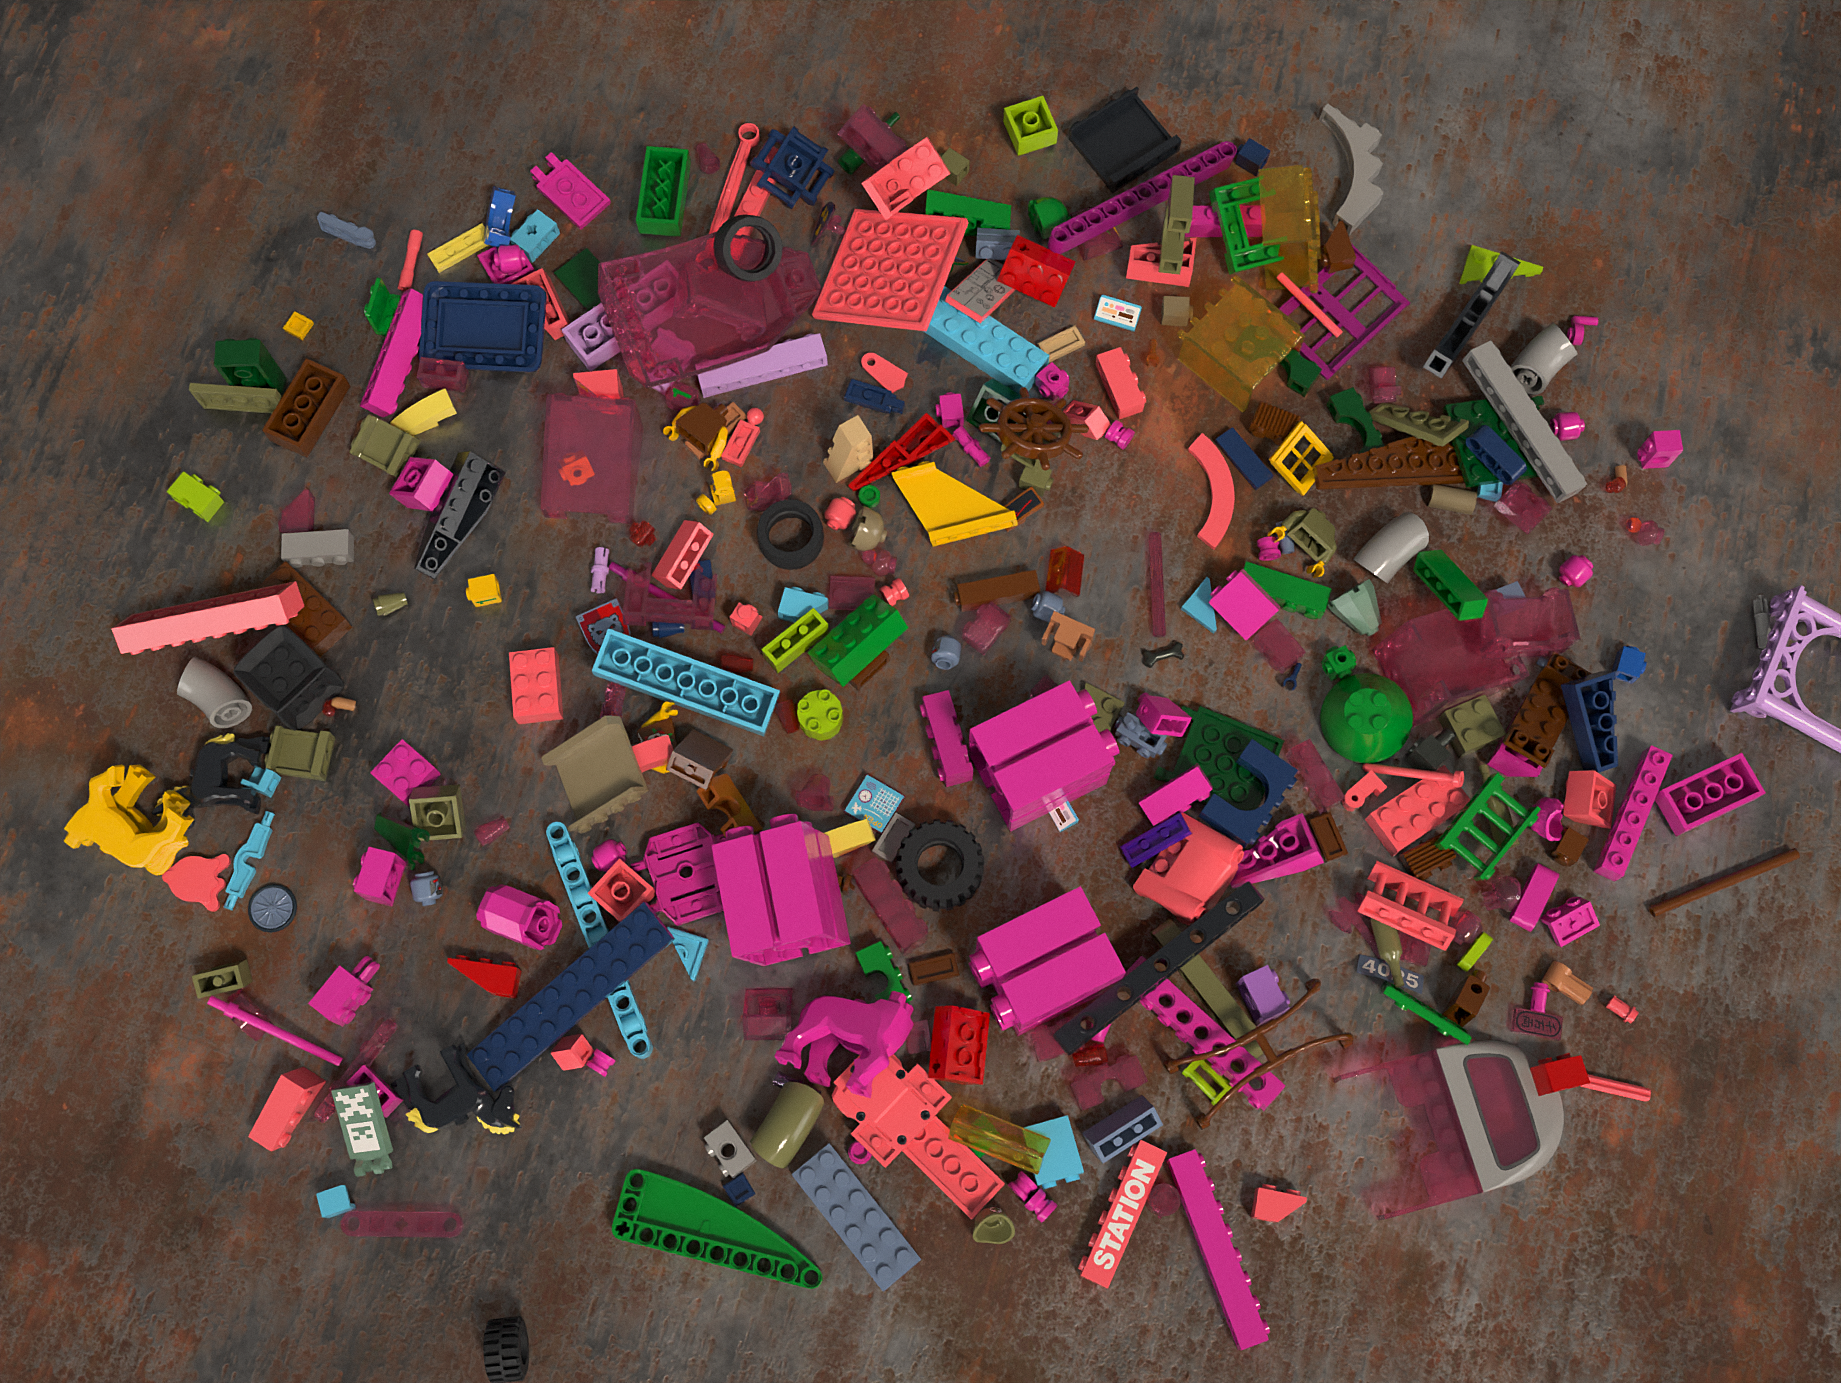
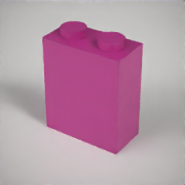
M1241 569L1239 572L1234 570L1226 578L1228 583L1223 588L1219 585L1210 593L1212 598L1208 603L1245 640H1248L1279 611L1280 606L1244 569Z

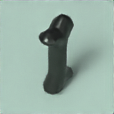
M1175 642L1170 649L1156 653L1145 649L1143 653L1146 658L1145 666L1152 668L1155 662L1170 657L1183 660L1184 654L1181 651L1183 644Z

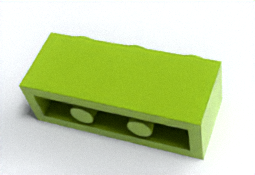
M812 608L761 649L764 659L778 674L829 633L828 623Z

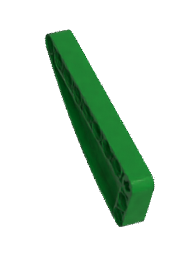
M640 1169L631 1170L627 1174L612 1224V1233L615 1238L808 1289L818 1288L822 1284L823 1273L813 1262L777 1233L743 1211L701 1190L658 1174ZM641 1174L644 1179L643 1184L635 1188L632 1184V1179L635 1175ZM634 1198L637 1202V1207L634 1211L628 1212L625 1203L628 1199ZM625 1222H627V1227H630L629 1233L625 1232L621 1236L622 1232L619 1231V1227L624 1226ZM650 1228L653 1231V1238L649 1242H644L642 1232ZM670 1234H674L677 1238V1243L673 1248H668L665 1245V1239ZM693 1240H697L700 1243V1250L697 1254H691L688 1250V1245ZM716 1246H720L724 1250L723 1258L718 1261L714 1260L711 1255L713 1248ZM740 1252H744L748 1258L747 1263L742 1267L735 1263V1257ZM763 1258H767L771 1262V1268L766 1273L761 1272L758 1267L759 1261ZM787 1264H791L795 1269V1274L790 1279H786L782 1275V1268ZM810 1270L816 1271L819 1276L817 1283L814 1285L808 1284L805 1280V1275Z

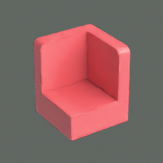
M577 1034L561 1038L551 1051V1055L562 1070L582 1068L592 1056L594 1050L583 1034Z

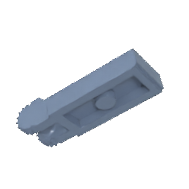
M323 212L318 214L317 219L322 231L364 248L372 249L376 245L372 230L366 227L358 228L352 222H344L333 214L328 215Z

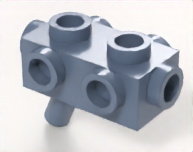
M1128 712L1124 718L1120 716L1114 726L1117 729L1115 736L1118 737L1117 741L1126 747H1129V745L1134 746L1138 749L1137 753L1148 759L1149 756L1155 758L1156 754L1162 755L1168 745L1164 742L1167 735L1151 734L1136 716V713L1132 715ZM1146 741H1153L1154 746H1150Z

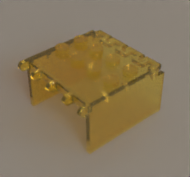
M1303 165L1258 169L1263 246L1280 244L1278 256L1284 257L1282 261L1265 265L1266 291L1287 289L1276 279L1283 272L1298 288L1309 287L1311 293H1317V259H1321L1318 191H1313L1312 169L1310 167L1303 169Z
M1234 275L1231 278L1235 284L1228 292L1225 288H1221L1218 292L1223 298L1215 306L1207 302L1204 307L1209 312L1201 320L1192 317L1190 322L1194 327L1188 333L1183 330L1177 333L1183 340L1178 360L1244 413L1249 404L1252 391L1263 381V377H1266L1278 365L1277 362L1280 363L1292 349L1300 353L1306 336L1300 332L1301 326L1240 277Z

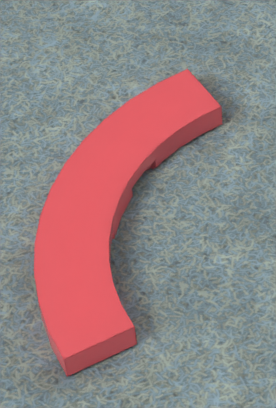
M1201 433L1188 448V452L1196 458L1208 475L1212 505L1209 517L1197 537L1215 550L1223 539L1232 518L1235 500L1234 485L1224 457L1213 442Z

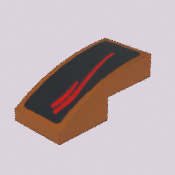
M1030 487L1004 507L1010 511H1015L1018 522L1017 526L1026 521L1028 516L1043 508L1044 502L1033 487ZM1017 526L1005 528V530L1008 533Z

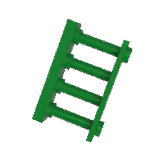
M1499 773L1491 774L1433 844L1440 851L1447 850L1448 848L1455 850L1478 870L1473 877L1476 881L1488 880L1494 874L1495 865L1525 828L1532 826L1539 818L1537 814L1541 810L1538 806L1530 807L1527 810L1505 792L1501 785L1505 778ZM1491 795L1493 797L1497 796L1522 817L1514 828L1488 807L1486 801ZM1476 813H1482L1507 834L1500 845L1496 844L1473 824L1472 818ZM1462 831H1468L1493 852L1485 863L1458 842L1459 838L1457 837Z

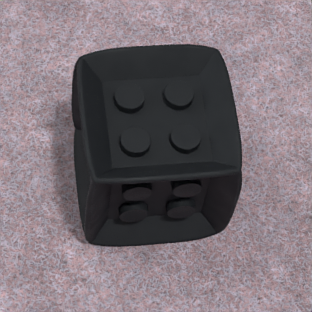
M280 625L264 636L240 659L233 670L234 675L246 688L272 710L286 726L294 731L303 728L332 702L334 697H337L344 687L343 680L336 672L329 668L286 625Z

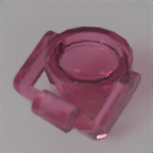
M823 774L812 775L801 791H796L795 798L798 806L812 811H833L835 802L833 796H829L831 787L829 778Z

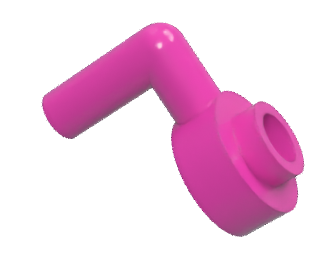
M1573 316L1571 318L1572 327L1568 328L1567 338L1572 345L1582 344L1584 325L1597 326L1598 317Z

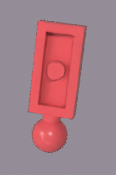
M751 408L747 412V422L740 419L721 455L722 460L739 467L743 466L760 433V428L755 425L763 421L764 414L759 408Z

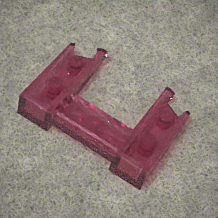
M651 562L645 563L646 571L633 574L631 568L628 569L623 607V625L646 626V621L691 624V629L713 630L717 574H714L711 580L701 575L703 567L696 566L693 599L676 600L649 598Z

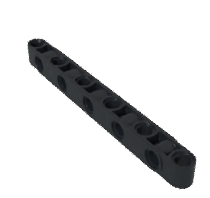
M1250 881L1244 883L1058 1029L1052 1037L1068 1056L1254 911L1263 903L1265 898ZM1227 907H1233V908H1235L1236 911H1237V914H1234V915L1229 914V913L1226 911V908H1227ZM1198 935L1202 941L1195 943L1190 939V936ZM1162 963L1165 965L1166 970L1157 971L1154 964ZM1124 991L1129 994L1130 998L1121 1000L1117 994ZM1088 1020L1093 1024V1027L1091 1029H1084L1080 1023Z

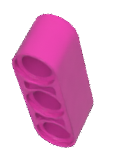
M1537 863L1532 869L1508 921L1531 932L1537 924L1559 878V873Z

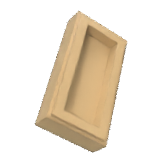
M1074 325L1039 342L1037 347L1050 355V363L1085 346V341Z

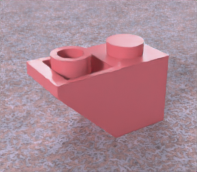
M1262 1184V1188L1255 1189L1251 1218L1273 1223L1279 1222L1305 1204L1307 1197L1300 1196V1191L1286 1189V1193L1276 1191V1186Z

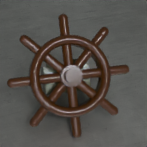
M1022 387L1019 390L1021 398L1015 399L1006 405L992 397L987 399V404L1000 412L997 423H982L979 426V430L981 432H997L999 439L1002 441V458L1008 459L1013 457L1037 472L1040 468L1045 471L1049 470V460L1061 455L1063 452H1066L1075 459L1083 457V453L1071 446L1069 442L1072 433H1087L1089 426L1086 424H1071L1067 415L1061 410L1066 405L1064 398H1060L1052 404L1042 399L1030 398L1027 388ZM1021 413H1025L1027 418H1025L1024 416H1022V415H1020V414H1021ZM1012 419L1017 424H1009L1007 421ZM1050 420V421L1053 422L1054 424H1046V423ZM1052 433H1060L1061 438H1058Z

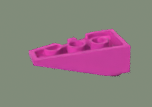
M1512 721L1510 722V724H1509L1508 728L1506 729L1505 733L1508 731V729H1509V727H1510ZM1502 738L1487 765L1507 777H1538L1543 767L1505 745Z
M1303 813L1280 822L1275 826L1276 829L1266 837H1261L1258 840L1259 843L1250 850L1244 851V856L1241 862L1238 863L1237 873L1230 883L1232 888L1240 887L1248 881L1253 884L1302 872L1324 863Z

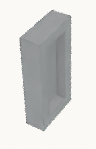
M895 813L873 848L872 853L892 864L896 858L897 850L901 846L902 839L909 835V831L915 827V823Z

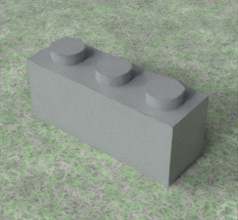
M348 529L282 534L281 559L284 562L286 561L292 568H300L302 565L320 567L327 563L345 565L347 562H354V536Z

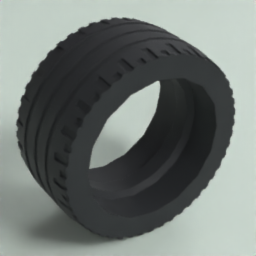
M738 215L728 219L717 231L713 242V252L719 267L730 277L747 282L759 281L771 275L777 269L783 253L782 240L777 229L769 221L755 215ZM751 226L762 234L765 242V253L762 261L755 268L744 270L739 268L733 261L731 242L739 229Z
M785 499L773 503L763 512L758 522L757 539L760 550L765 558L776 567L797 570L808 566L818 557L824 542L823 525L820 517L810 505L803 501ZM798 518L810 525L812 538L804 548L794 552H784L776 549L769 540L771 528L783 519Z

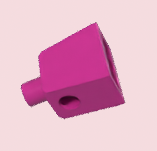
M1143 693L1138 698L1140 705L1136 711V716L1151 734L1183 736L1192 719L1191 716L1166 697L1150 696L1148 693Z

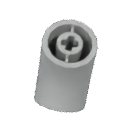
M1552 322L1521 351L1511 365V369L1517 380L1523 385L1527 395H1538L1546 389L1556 373L1577 356L1578 353L1561 329Z
M1404 512L1383 526L1361 548L1353 560L1386 583H1389L1406 562L1426 548L1429 542L1427 527L1417 515L1411 512Z
M196 656L189 661L179 681L177 695L195 704L214 727L229 728L243 722L250 715L252 705L242 689L228 675L209 662Z

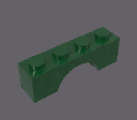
M1250 324L1236 341L1232 352L1250 364L1259 359H1271L1278 362L1286 371L1287 387L1304 398L1318 380L1322 371L1315 362L1308 361L1296 350L1287 348L1280 340L1271 338L1262 329Z
M1354 387L1329 397L1326 406L1334 422L1350 425L1361 435L1363 448L1358 454L1367 452L1372 448L1377 449L1384 446L1380 431L1375 429L1370 412H1366L1363 406V399L1359 393H1356Z

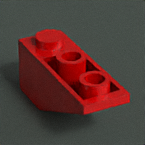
M456 955L455 959L448 958L447 963L492 995L517 998L522 971L515 967V963L502 961L501 965L492 964V960L479 958L478 962L469 961L470 957Z

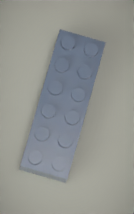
M830 1143L791 1174L883 1292L921 1261V1258Z

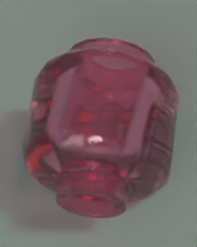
M1468 910L1465 912L1458 911L1448 924L1449 927L1456 929L1453 941L1459 945H1462L1463 942L1469 945L1473 944L1483 930V926L1480 924L1482 920Z

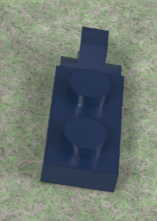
M851 379L844 396V401L887 414H890L891 411L903 414L905 408V401L896 399V395L892 394V391Z

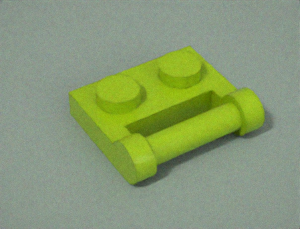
M1207 1059L1194 1061L1182 1074L1186 1078L1189 1077L1212 1100L1211 1104L1214 1106L1232 1088L1229 1084L1230 1080L1224 1075H1218L1211 1068L1212 1064ZM1233 1063L1230 1064L1233 1071L1241 1072ZM1198 1066L1223 1089L1219 1094L1195 1071Z

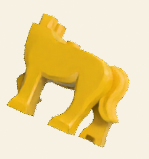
M121 764L112 766L104 773L91 778L89 781V801L75 813L64 829L68 831V834L63 841L73 849L79 848L81 843L85 846H92L95 842L104 853L111 854L130 867H145L151 874H164L172 866L176 853L189 844L184 833L194 819L190 815L184 817L182 814L191 803L176 791H166L162 799V818L153 827L148 818L133 806L144 788L156 777L140 764L130 765L124 780L125 766ZM121 786L117 793L112 796L111 787Z

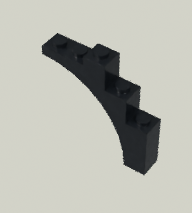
M1503 251L1500 253L1472 298L1433 350L1423 368L1441 379L1455 363L1466 344L1471 340L1482 321L1489 314L1521 262Z

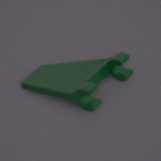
M381 812L377 814L374 829L404 856L406 866L410 870H414L416 863L413 860L423 864L424 855L421 852L413 851L414 847H420L421 840L418 838L428 842L430 833L427 830L413 827Z

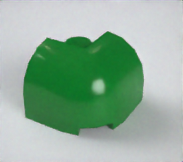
M1050 196L1029 201L1027 215L1034 232L1040 231L1043 239L1050 237L1053 228L1071 219L1067 208L1061 200Z

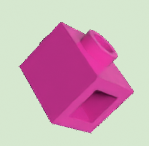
M950 392L939 396V404H935L936 416L941 417L942 426L944 428L964 426L961 394Z

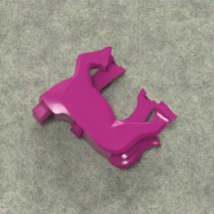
M896 991L891 992L888 1000L880 999L871 1004H867L860 999L853 1001L835 996L815 998L801 1010L799 1024L786 1034L781 1048L776 1051L774 1056L780 1064L786 1065L789 1061L794 1065V1068L800 1069L802 1062L801 1051L804 1046L812 1042L809 1051V1063L804 1075L812 1083L830 1087L831 1079L827 1072V1061L830 1054L840 1043L850 1052L860 1055V1058L854 1059L855 1069L846 1083L847 1088L853 1094L871 1098L873 1078L888 1067V1057L893 1055L903 1045L914 1025L910 1018L914 1008L912 1005L905 1003L907 999L905 994Z

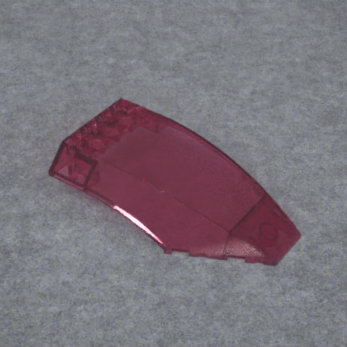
M717 232L659 250L599 263L598 295L629 375L645 388H650L713 371L769 351L779 338L786 333L820 296L822 288L809 254L784 247L780 263L771 275L759 281H741L727 275L717 264L713 252V242ZM743 234L741 236L734 235L731 242V256L734 263L744 270L755 268L762 261L765 253L764 240L752 239Z

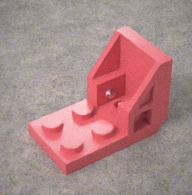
M927 136L867 177L861 184L884 219L887 220L913 201L915 197L944 179L951 172Z

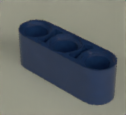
M1481 425L1466 438V445L1469 450L1502 483L1511 485L1526 472L1527 466L1525 462L1489 426Z

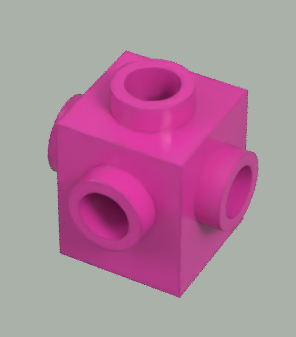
M1051 362L1036 375L1035 385L1043 397H1048L1053 402L1058 397L1062 398L1069 390L1070 379L1063 369H1059Z

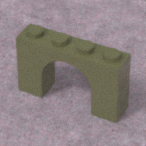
M1172 176L1161 231L1158 271L1160 273L1180 275L1183 262L1185 233H1189L1192 222L1195 177Z

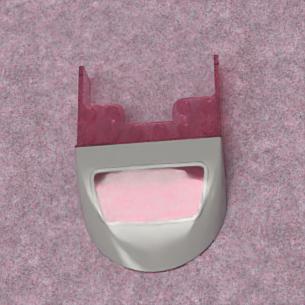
M1475 1040L1470 1041L1468 1045L1459 1043L1342 1074L1333 1079L1334 1083L1387 1070L1396 1098L1402 1106L1414 1107L1424 1105L1439 1152L1424 1156L1419 1164L1429 1197L1428 1201L1377 1215L1378 1221L1520 1182L1537 1173L1548 1163L1561 1140L1564 1111L1559 1091L1538 1096L1530 1068L1539 1065L1535 1057L1525 1050L1506 1042Z

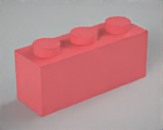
M1121 347L1098 354L1095 365L1118 420L1143 412L1146 397L1144 392L1140 391L1137 386L1138 378L1135 372H1131L1128 355L1123 353Z
M684 520L652 576L667 588L681 590L714 534L700 522Z

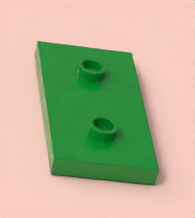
M1385 981L1381 986L1382 992L1395 1000V1005L1405 1011L1409 1009L1437 1026L1436 1030L1447 1037L1452 1035L1466 1045L1471 1041L1472 1037L1467 1029L1402 989L1395 987L1394 984Z

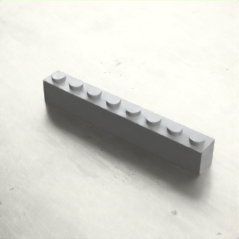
M1489 341L1470 350L1462 360L1556 503L1558 504L1578 494L1587 485L1584 476L1578 471L1572 462V458L1566 453L1559 439L1548 426L1547 421L1541 416L1535 403L1529 398L1523 385L1517 380L1511 367L1507 365L1501 356L1499 349L1495 347L1492 341Z

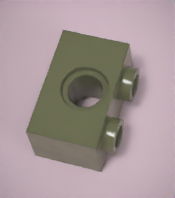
M247 959L204 969L192 975L198 999L244 988L253 982Z

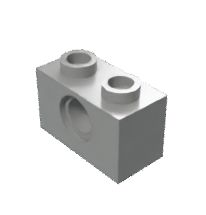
M728 1120L704 1137L707 1142L704 1147L711 1157L716 1155L721 1161L718 1167L726 1177L729 1174L732 1178L737 1177L757 1161ZM732 1144L735 1147V1153L729 1158L724 1157L722 1153L724 1146Z

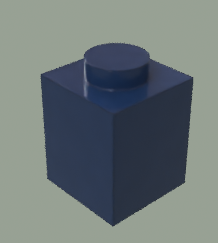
M1249 138L1245 145L1241 144L1237 149L1235 164L1257 177L1268 161L1270 150Z

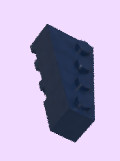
M1599 671L1561 684L1583 771L1595 770L1600 773L1618 766L1617 736H1615L1614 725L1617 724V715H1614L1616 691H1613L1615 672Z

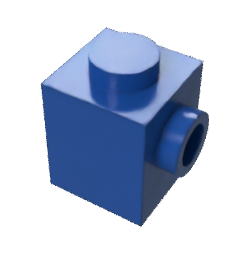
M1623 646L1617 652L1612 672H1615V679L1633 684L1640 677V674L1642 675L1645 671L1647 662L1644 659L1646 653L1639 651L1638 648L1633 646Z

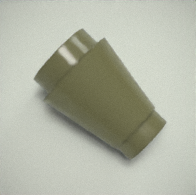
M404 592L377 595V598L372 599L378 616H386L408 605Z

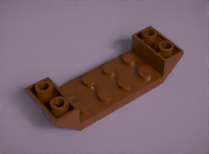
M1554 651L1534 680L1502 740L1503 743L1543 768H1546L1555 751L1553 747L1569 718L1561 684L1592 673Z

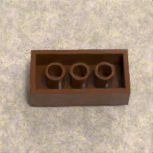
M306 358L262 431L271 442L308 458L351 387L344 375Z
M285 561L255 589L296 581L305 607L298 611L297 616L290 618L289 623L285 625L321 657L352 626Z

